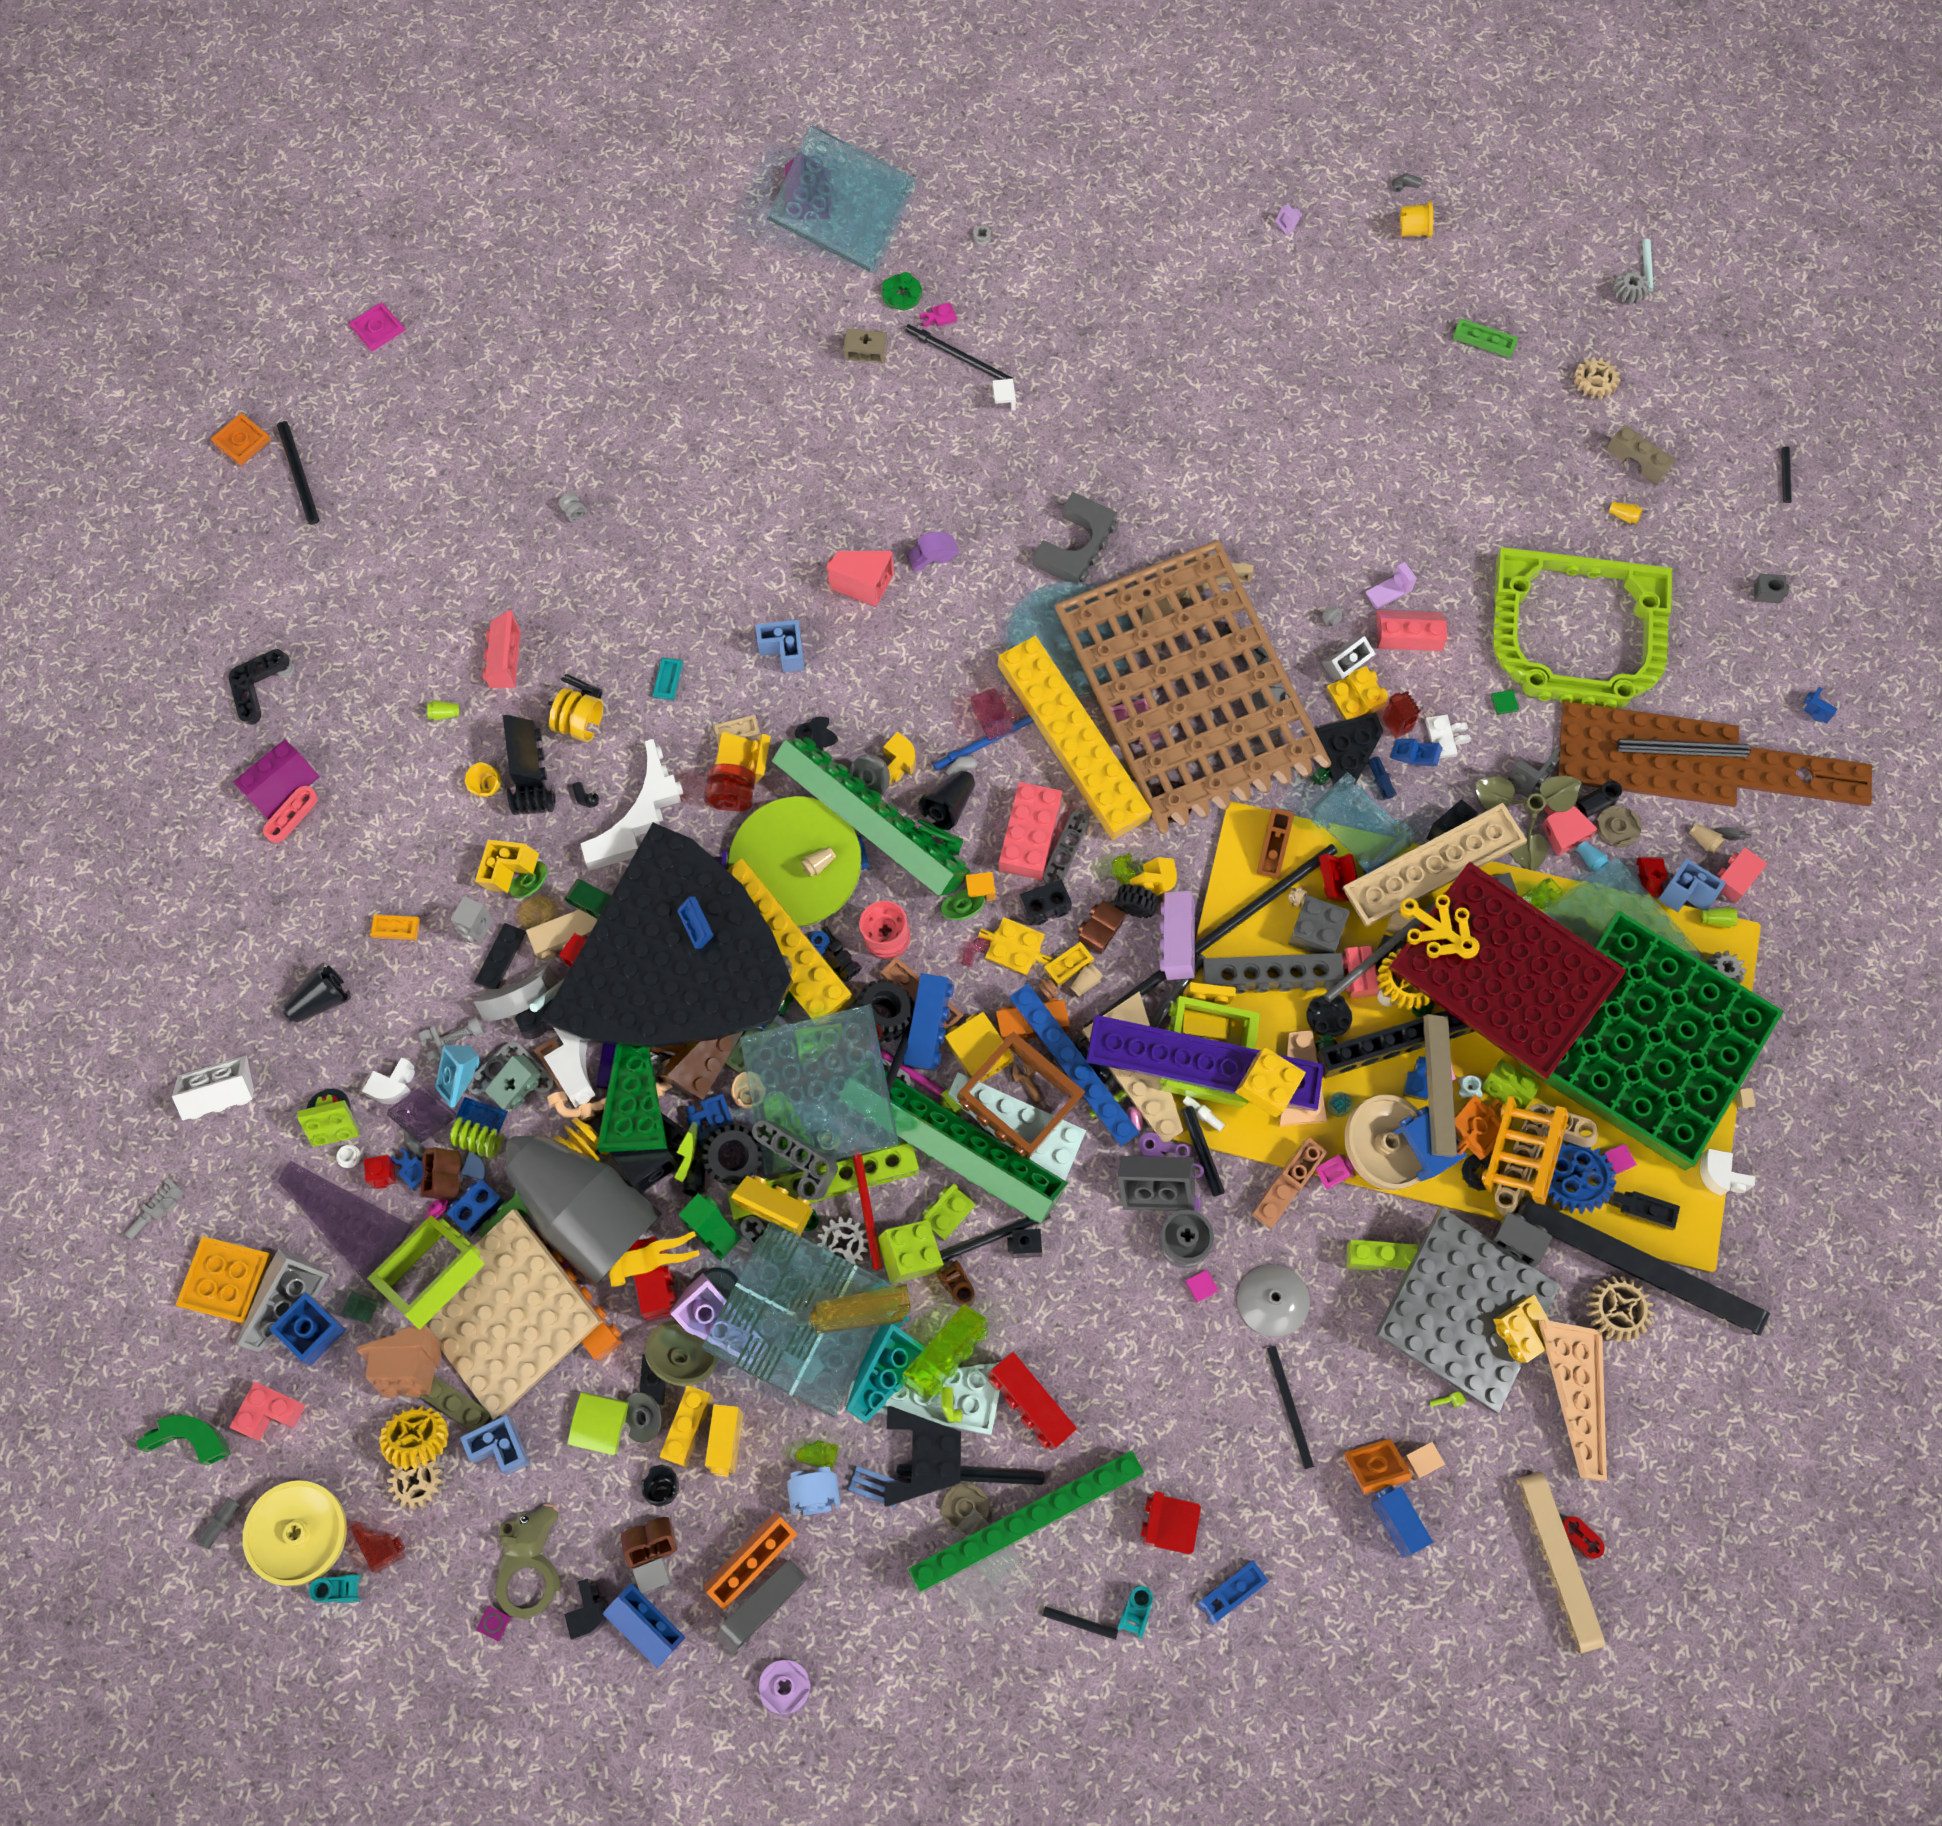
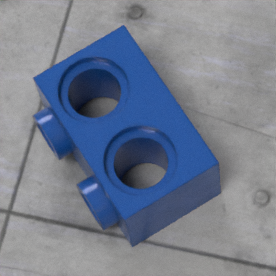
M480 1179L468 1187L467 1193L461 1199H456L449 1206V1211L446 1214L471 1237L504 1203V1200ZM483 1193H488L487 1200L479 1203V1196ZM466 1210H470L469 1218L461 1220V1214Z

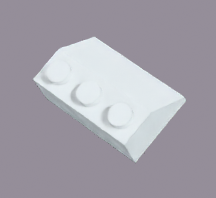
M247 1055L178 1075L172 1098L182 1120L189 1118L197 1119L212 1111L221 1112L229 1106L236 1104L244 1105L252 1100L254 1088Z

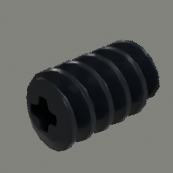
M546 785L542 786L541 791L538 790L537 786H534L533 792H530L528 786H525L524 793H521L519 787H516L513 794L510 787L507 788L509 809L513 815H517L519 810L522 814H526L528 809L531 814H535L537 809L540 813H544L546 808L548 812H553L556 804L554 785H551L550 791L547 790Z

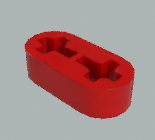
M1571 1516L1562 1521L1569 1542L1583 1556L1588 1559H1596L1603 1555L1605 1550L1604 1542L1580 1518ZM1568 1522L1578 1525L1576 1530L1582 1535L1581 1537L1576 1533L1569 1534ZM1584 1538L1590 1543L1594 1541L1597 1543L1595 1547L1598 1551L1597 1553H1589L1587 1551L1589 1546L1583 1541Z

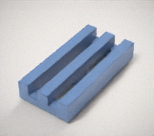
M857 1466L848 1491L884 1504V1497L855 1487L859 1483L885 1493L884 1486L859 1478L860 1473L886 1483L903 1482Z

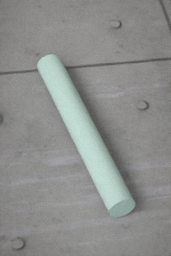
M1644 239L1642 241L1644 276H1646V281L1649 282L1647 291L1652 292L1651 240Z
M564 979L530 1004L531 1011L537 1012L551 1001Z

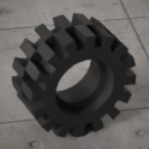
M1122 884V886H1119L1114 905L1126 914H1131L1138 918H1151L1156 908L1158 896L1152 893L1150 889L1145 890L1143 886L1140 888L1135 884L1134 886Z

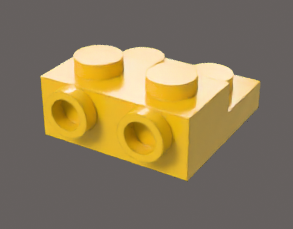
M1367 666L1351 672L1346 678L1326 687L1327 692L1344 720L1371 714L1385 708L1388 699L1386 689L1384 687L1380 688L1377 684L1378 678L1375 671H1369Z
M1534 1294L1527 1296L1493 1319L1497 1333L1505 1340L1509 1347V1354L1517 1363H1527L1545 1351L1538 1321H1549Z

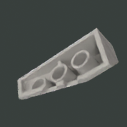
M279 1248L264 1275L236 1344L259 1353L276 1337L269 1328L305 1292L316 1298L329 1274L301 1256Z

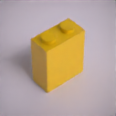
M984 1012L979 1015L977 1013L971 1015L966 1019V1023L959 1027L957 1025L953 1026L946 1032L947 1035L944 1036L946 1045L969 1078L974 1076L1004 1042ZM1009 1049L979 1081L980 1083L1014 1062V1055Z
M713 1405L705 1466L716 1477L728 1478L729 1473L735 1474L743 1420V1412L739 1407Z

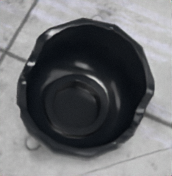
M661 1464L651 1467L647 1477L642 1480V1496L650 1505L662 1507L670 1504L679 1493V1479L669 1466ZM661 1486H664V1487L667 1488V1489H663V1490H656L658 1487H661Z

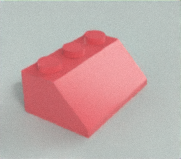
M1377 610L1378 649L1443 650L1447 641L1446 619L1441 612Z
M506 611L491 621L490 629H487L486 632L489 644L484 653L487 665L486 668H483V680L487 682L489 688H515L520 628L513 612Z

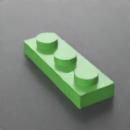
M1460 318L1453 339L1511 358L1518 337Z

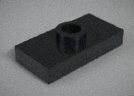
M642 1354L640 1392L652 1396L658 1405H664L666 1381L659 1378L651 1370L646 1361L645 1354Z

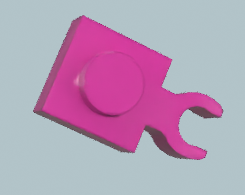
M951 302L931 307V313L923 312L919 315L920 319H928L922 322L923 327L930 326L934 322H936L937 326H942L957 321Z

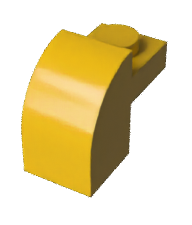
M896 732L883 746L884 756L892 761L888 766L890 773L889 786L894 781H900L904 771L911 775L916 766L913 744L899 732Z
M1156 857L1143 864V873L1129 880L1132 886L1134 884L1140 888L1143 886L1145 890L1150 889L1152 893L1159 896L1171 890L1176 884L1177 872L1174 859Z

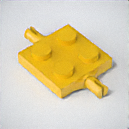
M1003 917L999 928L994 933L983 928L979 932L978 937L990 941V948L985 959L1027 976L1036 961L1048 965L1053 959L1040 953L1045 934Z

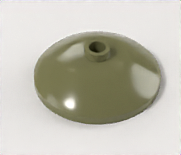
M676 1320L657 1326L649 1335L645 1346V1357L651 1370L662 1380L678 1386H691L706 1380L714 1372L719 1357L717 1346L687 1332Z

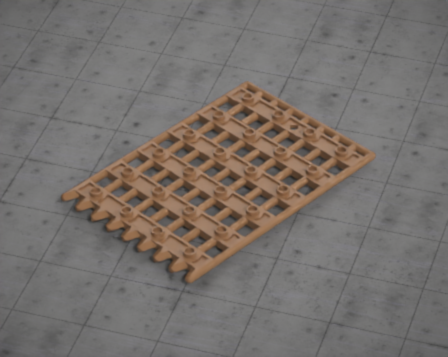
M1219 540L1212 541L1055 605V610L1138 788L1152 810V818L1161 834H1165L1169 830V817H1172L1180 826H1186L1189 823L1188 809L1192 808L1202 818L1208 817L1210 813V800H1213L1219 808L1227 810L1230 806V792H1233L1240 800L1248 801L1251 796L1250 784L1252 783L1261 792L1268 793L1271 789L1270 776L1272 775L1280 783L1288 785L1292 779L1290 770L1292 767L1301 775L1308 777L1312 772V759H1315L1324 768H1328L1331 765V761ZM1213 550L1216 551V554L1206 558L1203 555ZM1193 558H1196L1197 560L1188 565L1184 564L1185 561H1188ZM1175 565L1177 567V569L1170 571L1168 573L1164 572L1165 569H1168ZM1156 573L1157 577L1145 581V577ZM1227 574L1234 589L1222 593L1216 578ZM1135 581L1138 584L1128 589L1125 588V585ZM1208 582L1214 597L1202 601L1196 586ZM1115 589H1117L1118 593L1112 594L1107 597L1105 596V593L1113 591ZM1188 590L1195 605L1183 609L1176 594ZM1150 591L1151 594L1149 596H1144L1143 592ZM1097 597V601L1086 605L1085 601ZM1168 598L1175 613L1163 617L1156 602ZM1072 606H1078L1077 609L1066 613L1065 609ZM1148 606L1155 620L1143 625L1136 610ZM1245 610L1252 625L1240 629L1233 614ZM1129 614L1135 628L1123 633L1116 618ZM1225 618L1232 633L1220 637L1213 622ZM1109 622L1115 636L1103 641L1096 626ZM1206 626L1212 641L1200 645L1193 630ZM1089 630L1095 644L1083 649L1077 634ZM1186 634L1192 649L1180 653L1173 638ZM1166 642L1172 657L1160 661L1153 646ZM1263 646L1270 661L1258 666L1251 650ZM1146 650L1152 665L1140 669L1133 654ZM1243 654L1250 670L1238 674L1231 658ZM1126 658L1132 673L1120 677L1113 662ZM1223 662L1230 678L1218 682L1211 666ZM1106 666L1112 681L1100 685L1093 670ZM1203 670L1210 686L1198 690L1191 674ZM1183 678L1190 694L1178 698L1171 682ZM1281 682L1289 698L1277 703L1269 687ZM1163 686L1170 702L1158 706L1151 690ZM1262 691L1268 707L1257 711L1249 695ZM1143 694L1150 710L1137 714L1131 698ZM1241 699L1248 715L1236 719L1229 703ZM1123 702L1130 718L1117 722L1111 706ZM1221 707L1228 723L1216 727L1209 711ZM1201 715L1208 731L1196 735L1189 719ZM1300 719L1307 736L1295 740L1288 724ZM1181 723L1188 739L1175 743L1169 727ZM1280 728L1287 744L1275 748L1267 732ZM1160 731L1168 747L1155 752L1148 736ZM1260 736L1267 752L1254 756L1247 740ZM1140 739L1147 755L1135 760L1128 744ZM1239 744L1247 760L1234 765L1227 748ZM1219 752L1226 769L1214 773L1207 756ZM1199 761L1206 777L1193 781L1186 765ZM1179 769L1186 785L1173 790L1166 773ZM1158 777L1165 793L1153 798L1146 781Z

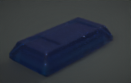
M464 1097L456 1119L462 1117L464 1122L471 1120L473 1125L480 1123V1127L488 1126L489 1130L497 1129V1133H499L508 1111Z

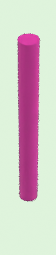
M869 1042L866 1047L867 1049L892 1063L894 1056L874 1043ZM902 1062L900 1069L905 1071L910 1076V1079L941 1098V1093L946 1090Z

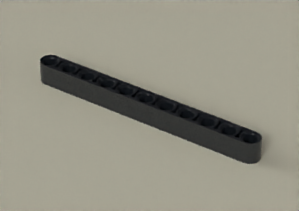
M1523 1197L1516 1213L1523 1216L1529 1224L1545 1228L1548 1231L1547 1233L1552 1235L1553 1238L1719 1318H1725L1726 1321L1740 1328H1747L1755 1335H1762L1771 1314L1768 1311L1547 1205L1535 1203L1534 1199L1530 1197Z

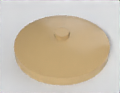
M1378 1095L1363 1101L1352 1111L1345 1127V1147L1354 1169L1367 1182L1385 1190H1400L1416 1184L1420 1181L1416 1173L1423 1169L1403 1133L1395 1135L1393 1131L1400 1126L1399 1121L1408 1116H1412V1118L1417 1116L1415 1112L1418 1110L1410 1102L1397 1096Z

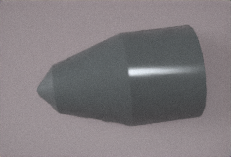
M542 1134L511 1137L506 1143L505 1171L538 1233L546 1243L596 1287L614 1264L662 1213L610 1165L570 1149L567 1145Z

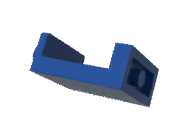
M1428 1105L1415 1112L1417 1116L1414 1118L1408 1116L1399 1121L1400 1126L1393 1130L1395 1135L1399 1133L1405 1135L1423 1169L1416 1173L1420 1181L1437 1176L1467 1156L1465 1151L1462 1155L1457 1154L1455 1157L1432 1155ZM1456 1137V1146H1457L1458 1143H1459V1141H1458V1139H1457V1137Z

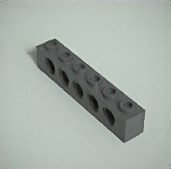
M1342 953L1203 959L1201 966L1203 984L1235 987L1236 994L1245 993L1247 990H1256L1258 993H1265L1272 989L1288 992L1296 988H1302L1303 991H1311L1315 988L1325 987L1326 990H1330L1344 978ZM1313 970L1322 971L1324 976L1315 975ZM1290 971H1298L1301 977L1292 976ZM1250 972L1255 976V978L1248 979L1245 977L1244 973ZM1267 972H1275L1278 975V977L1271 978L1268 976ZM1227 973L1231 975L1232 979L1225 980L1221 974Z

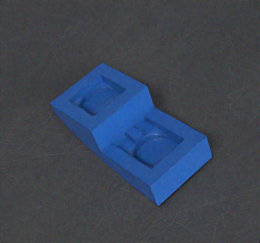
M1396 739L1390 758L1412 765L1437 766L1443 747L1440 743H1419L1416 739Z

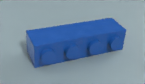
M921 973L904 1065L935 1071L936 1066L940 1065L941 1053L939 1049L940 1044L944 1043V1036L946 1035V1030H943L945 1020L948 1021L950 1015L948 1002L949 998H952L954 994V984H952L950 978Z

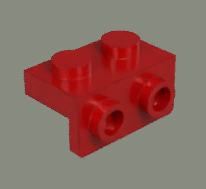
M1329 854L1319 856L1320 871L1323 876L1324 892L1327 899L1341 903L1349 901L1343 886L1358 879L1353 855L1346 854L1340 858Z

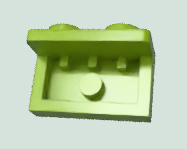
M1500 1059L1481 1088L1502 1103H1507L1508 1097L1513 1096L1517 1104L1516 1108L1525 1109L1535 1096L1540 1085L1532 1078L1515 1069L1513 1065Z

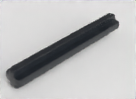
M1187 1106L1181 1112L1200 1164L1204 1168V1174L1212 1196L1217 1197L1224 1194L1225 1190L1194 1107Z

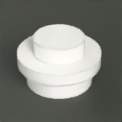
M345 1145L337 1152L336 1159L343 1168H353L359 1163L361 1153L356 1146Z

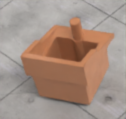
M426 1324L420 1330L414 1325L397 1330L396 1335L390 1337L379 1335L376 1341L357 1346L356 1350L367 1362L366 1379L383 1397L395 1398L397 1395H406L418 1398L421 1395H430L435 1369L440 1368L442 1350L440 1349L439 1340Z

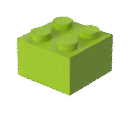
M929 1220L887 1229L877 1238L879 1250L891 1284L933 1274L944 1265Z

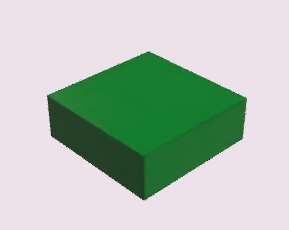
M1513 690L1492 693L1491 699L1496 715L1518 712L1519 707Z

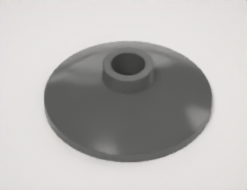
M643 1392L634 1393L626 1399V1402H629L625 1421L630 1426L628 1436L639 1443L649 1442L659 1433L662 1421L661 1411L652 1396Z

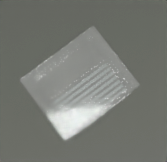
M973 1509L950 1535L946 1536V1539L929 1557L988 1527L990 1524ZM981 1521L983 1525L975 1530L976 1525ZM1010 1546L940 1583V1585L987 1632L1039 1574Z

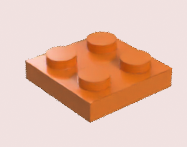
M240 413L215 434L211 441L239 466H242L270 442L271 438L244 414Z
M1391 1438L1344 1452L1345 1460L1363 1494L1411 1480V1473Z

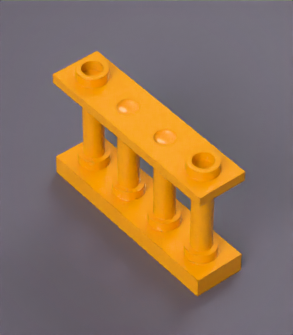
M1509 1096L1507 1103H1503L1501 1108V1117L1503 1118L1489 1167L1484 1170L1482 1175V1183H1484L1487 1191L1493 1193L1495 1183L1530 1191L1535 1203L1545 1205L1569 1115L1567 1109L1556 1106L1555 1112L1550 1115L1516 1108L1517 1104L1514 1097ZM1517 1117L1548 1124L1550 1130L1548 1135L1541 1137L1510 1130L1513 1118ZM1507 1139L1542 1146V1149H1544L1542 1158L1534 1159L1504 1152ZM1501 1161L1535 1168L1538 1172L1536 1180L1531 1182L1498 1174Z

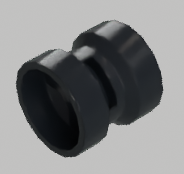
M848 950L837 954L830 963V966L835 971H839L840 977L844 982L851 980L862 969L858 962L852 960V955Z

